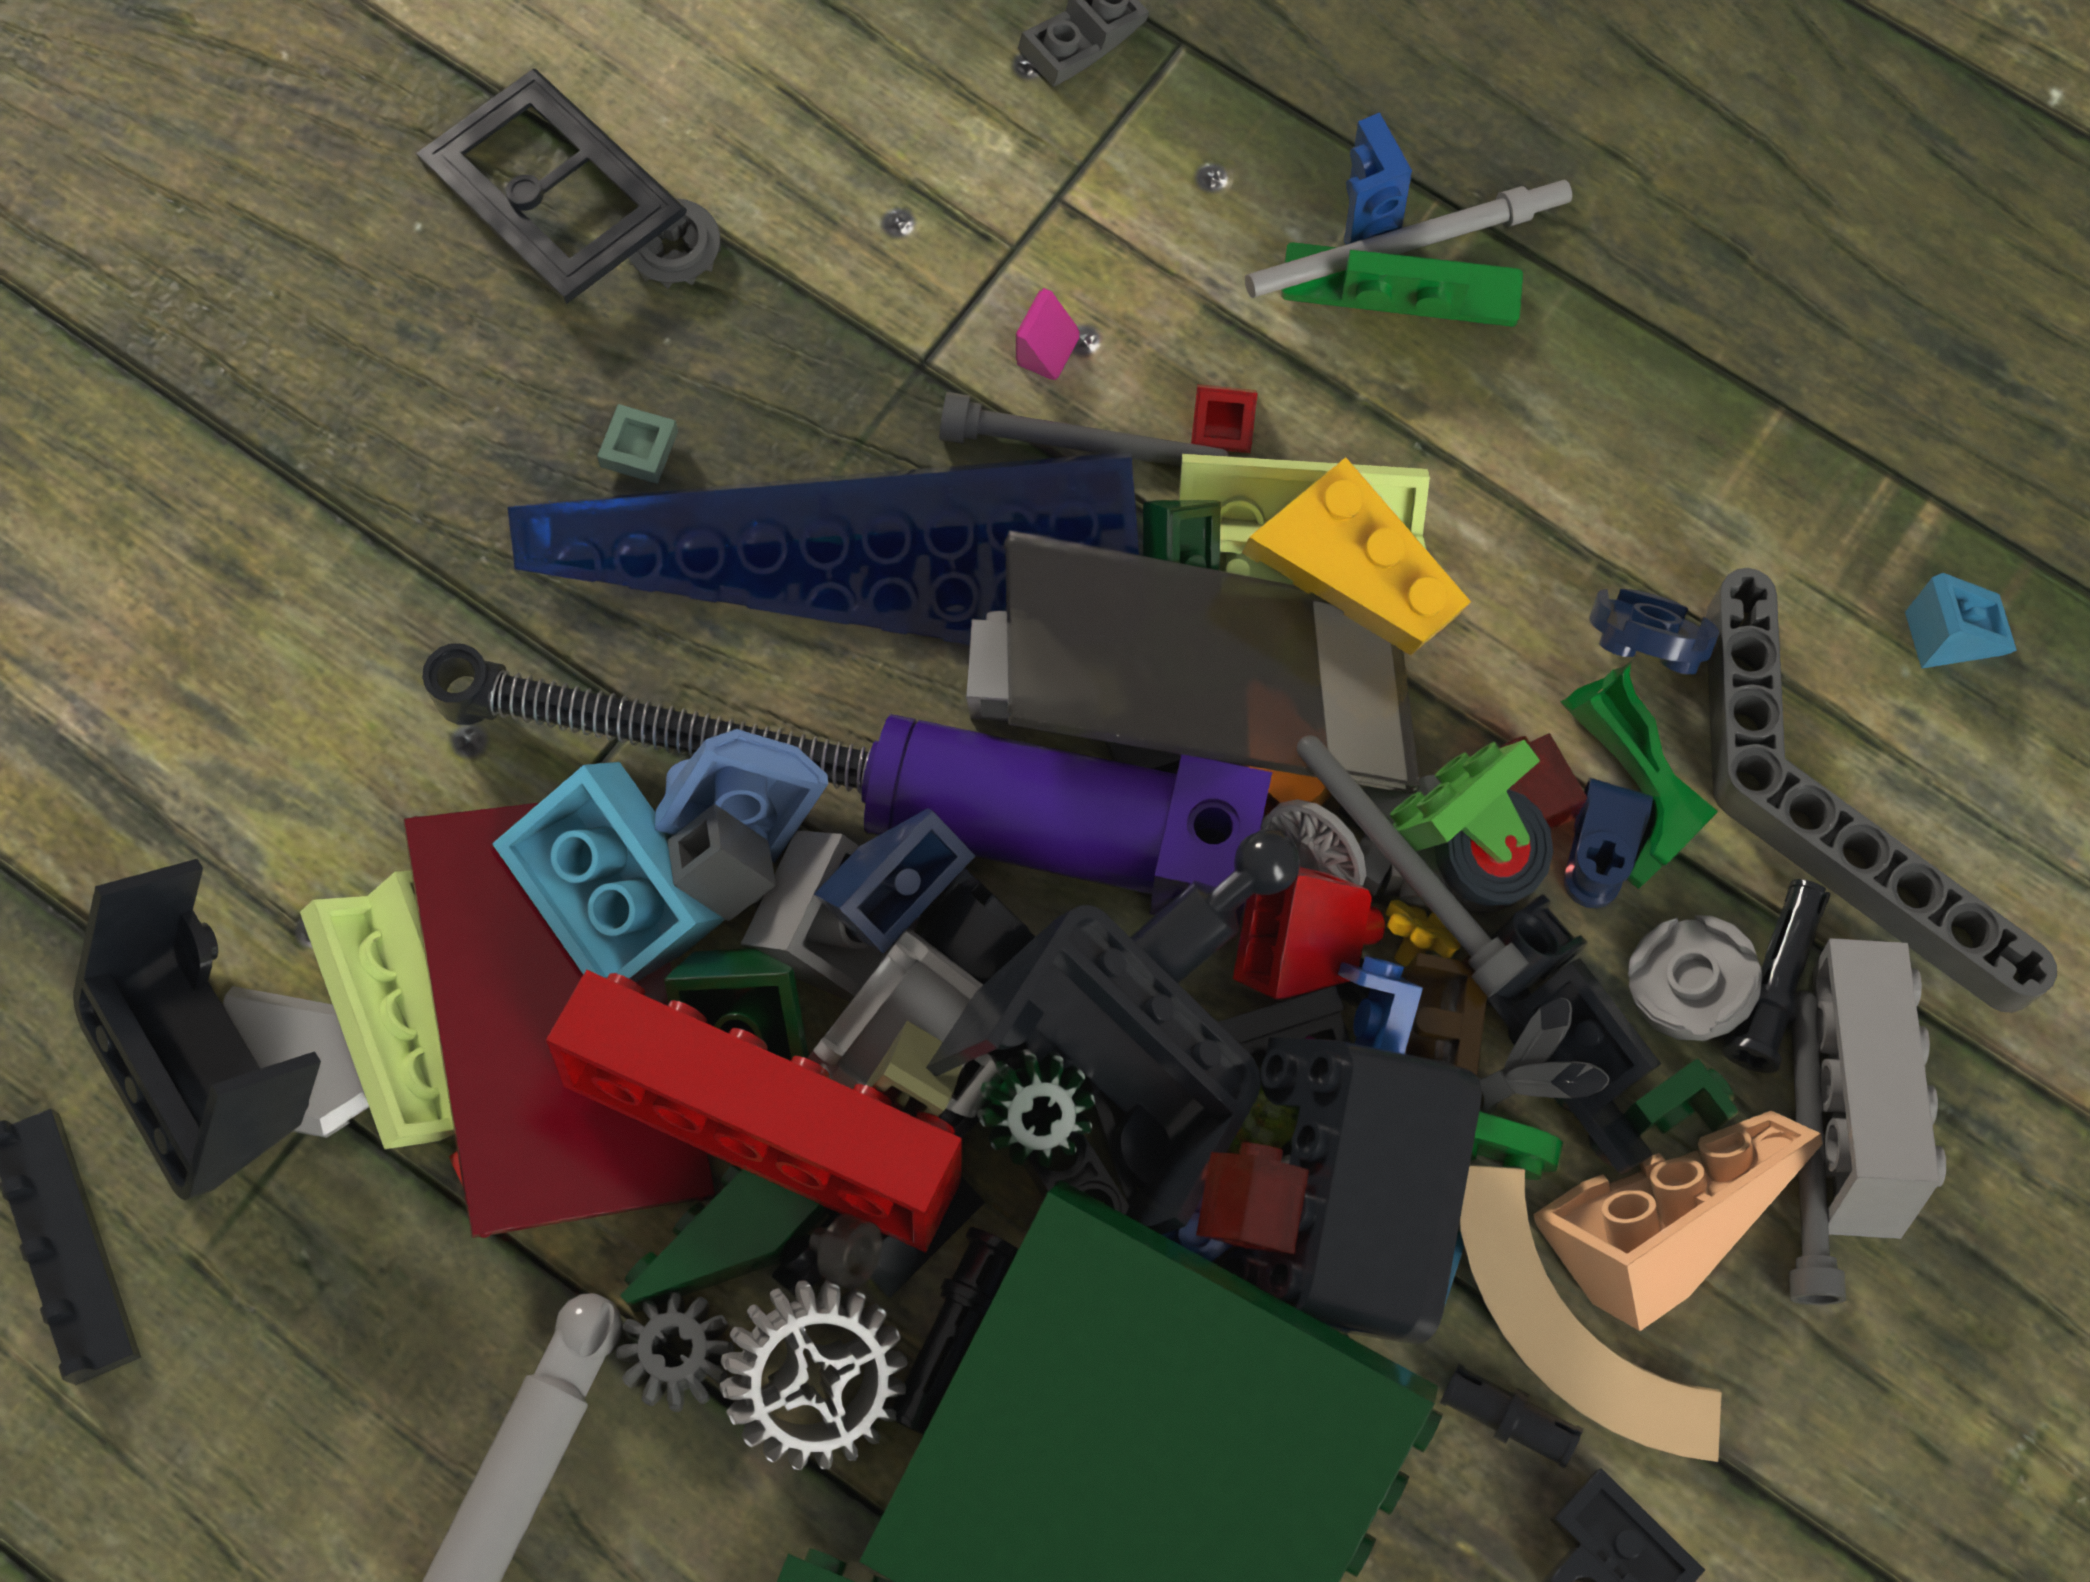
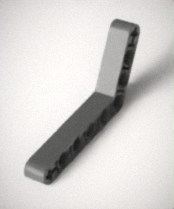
M1752 568L1736 569L1728 574L1708 605L1706 618L1713 622L1719 630L1717 641L1708 660L1713 795L1717 805L1727 815L1902 943H1908L1909 948L1984 1003L2000 1012L2013 1013L2023 1010L2054 985L2057 978V964L2050 951L1785 759L1778 602L1775 585L1766 574ZM1743 612L1749 613L1741 627H1738L1744 619ZM1732 656L1745 657L1753 664L1755 671L1742 670L1734 663ZM1740 713L1752 718L1757 724L1758 731L1746 730L1740 726L1735 720L1734 714ZM1743 772L1754 776L1760 784L1761 791H1751L1745 788L1739 782L1736 773ZM1789 810H1797L1806 814L1811 819L1813 830L1797 826L1792 821ZM1843 848L1857 851L1864 858L1866 869L1852 866L1846 860ZM1897 887L1911 890L1919 901V908H1912L1906 905L1899 898ZM1951 926H1958L1964 929L1973 941V948H1967L1959 944L1952 934ZM1992 951L1995 956L1988 962L1985 961L1983 958ZM2016 971L2021 975L2018 982L2013 979Z

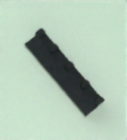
M50 1108L14 1124L6 1120L0 1121V1177L2 1180L0 1190L3 1198L9 1202L22 1241L19 1248L23 1260L29 1263L42 1302V1307L40 1308L42 1319L50 1327L61 1364L58 1368L62 1380L78 1385L141 1358L60 1114Z

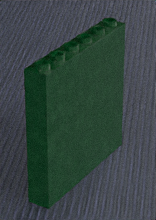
M1060 1180L1047 1193L859 1562L893 1582H1340L1345 1571L1357 1577L1364 1567L1376 1541L1375 1537L1366 1532L1378 1509L1391 1515L1408 1483L1410 1476L1399 1470L1409 1451L1413 1447L1423 1453L1432 1440L1442 1419L1443 1413L1433 1409L1438 1386Z

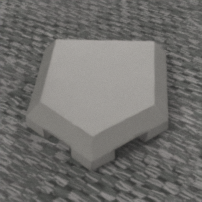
M234 986L230 988L225 995L223 1007L260 1069L314 1051L321 1060L309 1099V1107L305 1112L302 1124L292 1132L327 1138L348 1125L350 1119L369 1108L333 1004Z

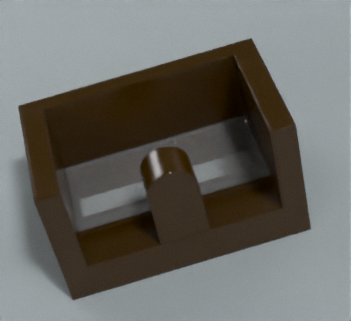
M1417 953L1403 970L1401 978L1423 988L1404 1054L1457 1065L1469 1069L1477 1076L1487 996L1471 978L1475 971L1467 962Z

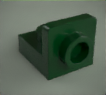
M1697 1058L1637 1100L1623 1115L1639 1136L1655 1125L1664 1135L1695 1112L1694 1109L1713 1132L1719 1130L1738 1114V1109L1733 1104V1091L1723 1076L1712 1068L1707 1070Z

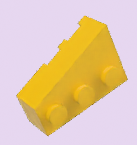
M1346 457L1248 538L1242 554L1259 563L1261 561L1294 581L1293 585L1306 593L1312 592L1344 612V616L1410 656L1458 617L1471 603L1468 597Z

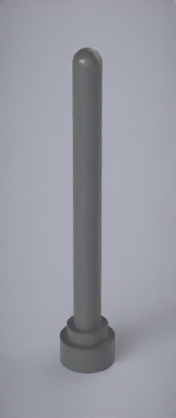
M946 392L939 440L964 444L965 438L977 440L978 434L1179 467H1181L1182 454L1230 457L1229 453L1221 448L982 410L981 403L971 402L970 395Z
M1308 735L1299 740L1297 744L1299 757L1472 957L1467 962L1475 971L1471 978L1488 998L1504 987L1530 964L1513 943L1506 946L1499 937L1492 940L1317 737Z
M1800 990L1794 996L1798 1002L1799 1012L1796 1021L1791 1023L1796 1122L1821 1133L1823 1144L1798 1172L1802 1256L1795 1259L1796 1269L1789 1272L1790 1300L1806 1305H1831L1846 1301L1845 1272L1838 1269L1837 1258L1830 1256L1817 999L1810 991Z

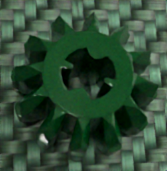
M1024 1049L1020 1056L1021 1069L1014 1071L1005 1060L998 1061L996 1069L1004 1080L1002 1085L993 1082H984L982 1084L980 1092L992 1104L978 1111V1119L983 1126L994 1127L988 1136L990 1145L996 1151L1009 1147V1156L1013 1163L1022 1165L1034 1149V1154L1042 1167H1049L1053 1158L1051 1148L1059 1145L1065 1154L1069 1156L1075 1155L1077 1149L1069 1137L1070 1133L1085 1134L1091 1132V1122L1080 1112L1092 1107L1095 1104V1099L1089 1090L1079 1089L1085 1079V1075L1077 1066L1068 1067L1063 1070V1058L1059 1053L1049 1052L1039 1066L1032 1050ZM1042 1096L1046 1104L1040 1106V1117L1030 1119L1026 1112L1033 1108L1032 1099Z

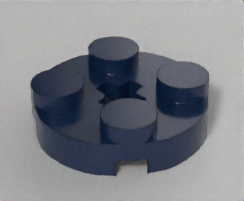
M1608 589L1600 590L1597 593L1589 616L1591 624L1602 633L1599 645L1605 650L1624 657H1634L1637 651L1661 658L1660 662L1662 665L1683 674H1696L1700 662L1710 659L1719 635L1716 625L1706 617H1703L1700 628L1694 623L1685 620L1688 607L1661 596L1632 589H1620L1617 600L1609 599Z

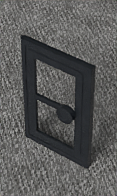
M537 69L530 70L416 153L419 160L566 304L681 219L687 212V209ZM532 106L579 152L540 181L536 177L526 174L513 178L506 187V197L464 155ZM590 161L631 199L638 208L569 258L521 211H528L537 207L542 202L547 191Z

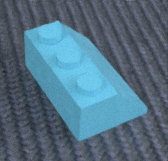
M620 762L583 765L492 843L583 974L586 969L605 978L610 973H617L637 982L666 963L683 955L725 920L674 886L668 848V839L672 835L655 830V811Z

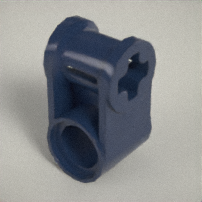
M1589 778L1576 813L1573 827L1575 834L1564 872V886L1567 894L1574 902L1586 908L1597 909L1609 905L1616 899L1622 883L1628 879L1634 868L1638 847L1651 812L1653 802L1651 795ZM1596 866L1602 868L1601 874L1596 872Z

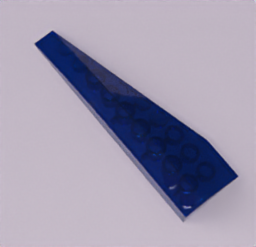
M1131 452L771 481L507 507L514 567L516 570L588 582L599 581L629 586L628 588L648 592L658 591L689 596L690 599L714 603L718 601L747 606L750 609L846 625L850 623L880 628L882 631L905 635L910 633L940 638L943 641L970 645L972 619L986 620L987 613L994 611L1015 612L1024 615L1025 623L1038 624L1061 651L1127 646L1138 633V627L1144 623Z

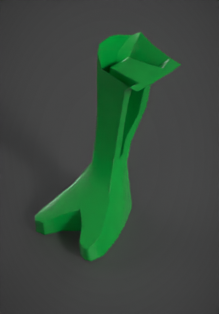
M1630 661L1622 668L1613 669L1605 678L1577 688L1570 696L1560 702L1577 721L1618 759L1635 780L1642 793L1653 797L1650 816L1637 851L1634 868L1627 879L1633 886L1639 889L1661 867L1670 862L1717 814L1718 810L1680 780L1672 771L1663 755L1656 719L1635 693L1630 678L1632 663Z

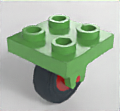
M1525 740L1499 748L1495 742H1492L1471 757L1466 752L1460 754L1435 774L1440 784L1429 794L1424 796L1421 791L1417 792L1399 804L1390 813V817L1395 822L1393 826L1415 851L1434 846L1436 864L1443 878L1455 892L1466 900L1484 906L1515 903L1533 893L1549 872L1553 855L1551 829L1541 810L1525 795L1509 790L1513 784L1540 762Z

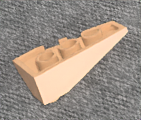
M1771 1110L1700 1137L1698 1142L1699 1149L1680 1157L1665 1161L1660 1153L1652 1155L1640 1164L1641 1171L1611 1183H1609L1604 1174L1583 1181L1534 1213L1535 1224L1591 1303L1641 1331L1690 1297L1822 1146L1821 1133Z

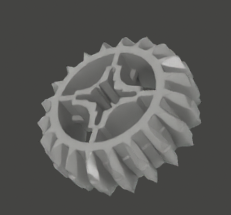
M806 1280L797 1282L795 1288L796 1301L790 1303L779 1288L772 1289L770 1300L776 1309L768 1315H765L757 1305L749 1306L747 1313L756 1327L752 1332L742 1327H734L732 1329L730 1337L744 1350L743 1352H729L722 1355L721 1364L724 1369L738 1375L721 1382L720 1391L724 1398L737 1400L727 1410V1415L733 1425L747 1423L741 1434L745 1443L753 1447L765 1441L763 1454L767 1460L776 1462L788 1450L789 1463L793 1469L802 1470L808 1461L810 1453L813 1452L820 1468L829 1470L833 1462L832 1450L840 1448L849 1461H856L858 1449L853 1441L863 1435L869 1443L879 1444L881 1436L872 1425L877 1417L886 1422L896 1421L897 1412L885 1399L886 1397H898L906 1394V1385L901 1379L891 1376V1374L907 1366V1358L900 1351L890 1350L901 1339V1336L892 1325L880 1327L884 1322L886 1312L878 1304L875 1303L863 1309L865 1296L860 1290L852 1288L840 1300L839 1286L834 1281L826 1280L820 1289L818 1298L815 1299L811 1285ZM812 1324H834L851 1330L858 1337L846 1344H843L839 1339L830 1344L820 1345L813 1343L804 1327ZM784 1339L787 1348L786 1360L780 1369L768 1376L769 1383L761 1387L762 1373L766 1361L776 1345ZM803 1350L807 1352L815 1363L818 1362L822 1367L819 1370L822 1381L819 1383L825 1394L824 1399L814 1386H809L806 1382L809 1379L806 1368L809 1366L803 1355ZM865 1363L861 1386L854 1399L844 1409L841 1400L842 1390L850 1379L861 1373L859 1366ZM783 1405L787 1411L801 1405H809L819 1411L824 1421L814 1424H794L781 1420L770 1412Z

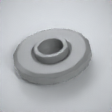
M1296 799L1280 803L1262 820L1260 831H1280L1285 833L1295 843L1299 850L1300 867L1326 872L1363 887L1366 878L1364 854L1354 834L1335 814L1316 803Z

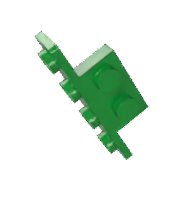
M1291 242L1286 248L1285 263L1337 247ZM1350 249L1344 271L1282 289L1281 297L1288 301L1514 327L1518 324L1520 318L1523 272L1517 268Z

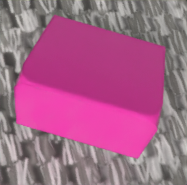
M1043 288L1042 291L1039 290L1016 332L1015 360H1017L1018 366L1048 379L1056 380L1079 340L1080 332L1053 292L1046 288Z

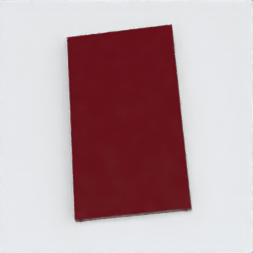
M539 803L421 817L414 816L412 818H405L403 821L471 1238H487L494 1234L695 1200L702 1202L715 1195L707 1152L563 1087L546 1039L581 980L583 973L492 844ZM670 962L636 982L645 990V996L667 1006L669 1003L664 978L672 972Z

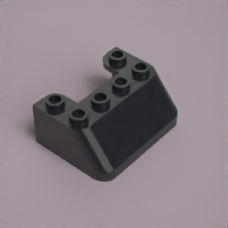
M1269 1037L1266 1056L1261 1066L1263 1092L1266 1098L1275 1105L1299 1109L1296 1129L1292 1136V1151L1283 1197L1278 1209L1279 1218L1274 1243L1256 1240H1245L1239 1243L1227 1256L1222 1268L1338 1332L1409 1344H1421L1427 1341L1438 1329L1444 1312L1482 1098L1481 1086L1477 1076L1469 1069L1447 1062L1339 1040Z

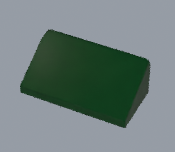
M1155 500L1144 502L1142 615L1144 622L1162 615H1170L1174 620L1193 618L1208 609L1219 607L1220 501Z

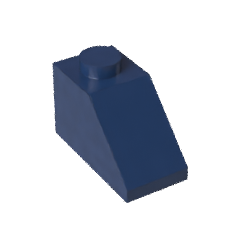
M927 808L859 846L814 895L856 938L884 954L970 863L975 855L932 810Z

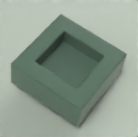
M618 404L597 455L600 467L658 484L678 434L676 420Z

